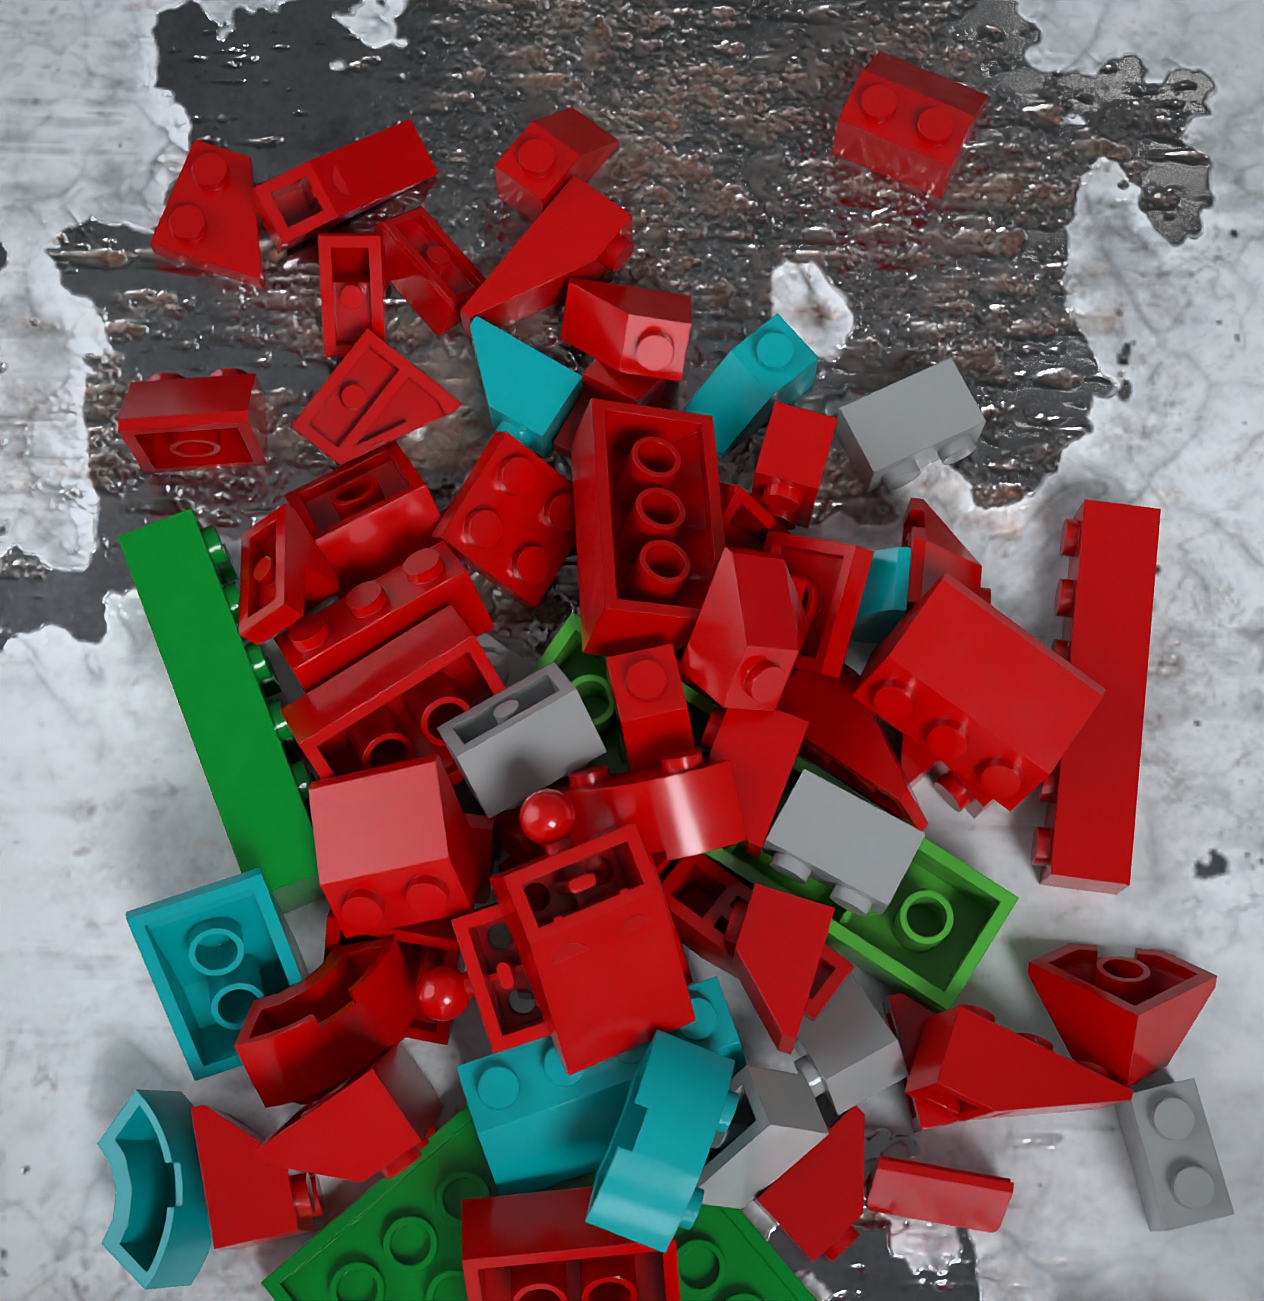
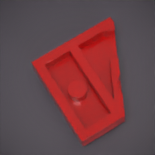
M195 139L151 239L150 245L154 254L262 289L265 283V271L262 265L259 238L261 237L260 220L250 201L252 190L256 187L255 170L251 157Z
M367 328L290 428L340 466L455 412L462 403Z

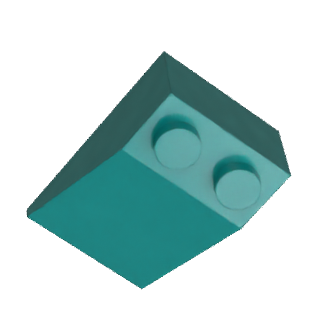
M261 867L126 912L127 923L194 1081L242 1066L243 1063L234 1045L253 1001L278 994L309 976L297 941Z

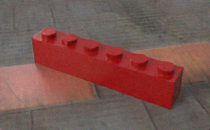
M1084 499L1074 518H1066L1063 523L1060 539V556L1069 557L1068 578L1059 579L1054 602V615L1064 617L1062 640H1053L1051 650L1106 690L1104 697L1051 774L1037 786V801L1047 803L1045 827L1037 826L1035 828L1031 848V864L1041 866L1039 885L1117 895L1130 885L1161 509Z

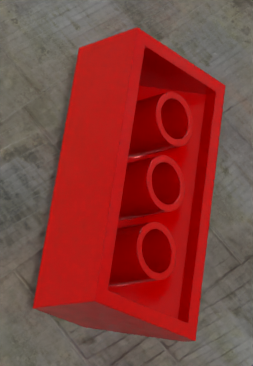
M591 398L571 443L582 651L588 654L616 656L672 643L674 650L686 647L721 555L726 547L713 416Z

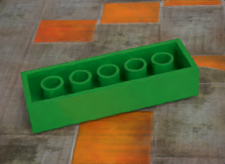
M192 508L117 536L241 873L261 867L283 914L325 898L319 881L308 791L311 782L316 781L313 773H309L305 761L302 759L296 762L294 754L302 751L280 711L284 708L281 699L273 702L272 696L281 693L282 690L269 657H265L261 645L258 646L239 635L240 590L236 582L228 583L239 579L225 543L222 544L214 524L203 528Z

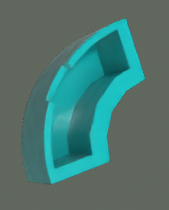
M656 1030L632 1077L617 1127L597 1170L585 1222L663 1253L666 1252L678 1226L686 1230L691 1229L699 1213L704 1196V1189L696 1185L709 1154L715 1133L718 1131L724 1134L727 1131L738 1105L739 1093L729 1090L735 1060Z
M136 1089L97 1143L111 1166L116 1189L113 1219L101 1244L145 1290L192 1285L207 1258L213 1241L191 1114V1107L194 1106L181 1091Z

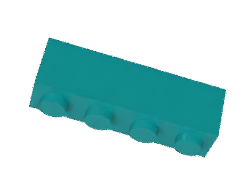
M715 976L687 986L696 1020L667 1034L735 1060L733 1078L747 1064L718 977ZM551 1035L456 1066L478 1138L500 1196L533 1193L598 1170L617 1127L632 1077L651 1040L570 1076L565 1073Z

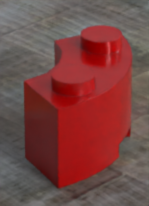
M700 749L684 750L661 757L662 766L645 770L609 774L607 765L579 769L568 774L570 784L555 788L554 790L565 794L574 805L576 823L570 834L573 843L616 825L635 822L646 852L657 853L665 851L667 861L716 850L747 840L731 760L703 759ZM595 857L588 863L586 871L608 870L602 859Z
M395 937L335 946L324 962L303 981L278 994L253 1001L234 1047L265 1108L291 1102L304 1105L317 1101L326 1094L329 1088L362 1070L384 1051L397 1045L406 1037L408 1025L419 1009L416 1000L417 985Z

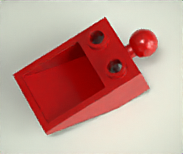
M542 789L532 793L522 804L519 821L524 834L534 843L544 845L547 854L489 877V880L565 1073L570 1076L652 1040L656 1030L668 1033L695 1021L696 1018L663 894L635 822L616 825L573 843L570 834L575 827L576 811L571 800L562 792L554 789ZM595 857L602 859L608 868L607 877L600 884H596L594 874L586 872L588 863ZM530 884L540 886L545 895L543 905L536 911H532L524 892L525 888Z
M647 853L663 894L686 984H690L693 982L653 855L652 853ZM594 870L587 873L594 874L596 884H600L606 879L608 870ZM542 888L526 892L525 894L532 911L541 908L545 900ZM495 902L474 909L473 912L459 914L451 919L467 971L460 972L451 966H437L426 971L416 987V1000L421 1011L431 1019L448 1021L461 1015L467 1008L470 999L476 998L493 1054L550 1036L514 941L511 946L503 949L495 947L490 941L489 932L493 925L499 923L507 925L499 903ZM520 988L530 991L535 1000L533 1009L526 1013L514 1010L510 1004V994L512 991Z

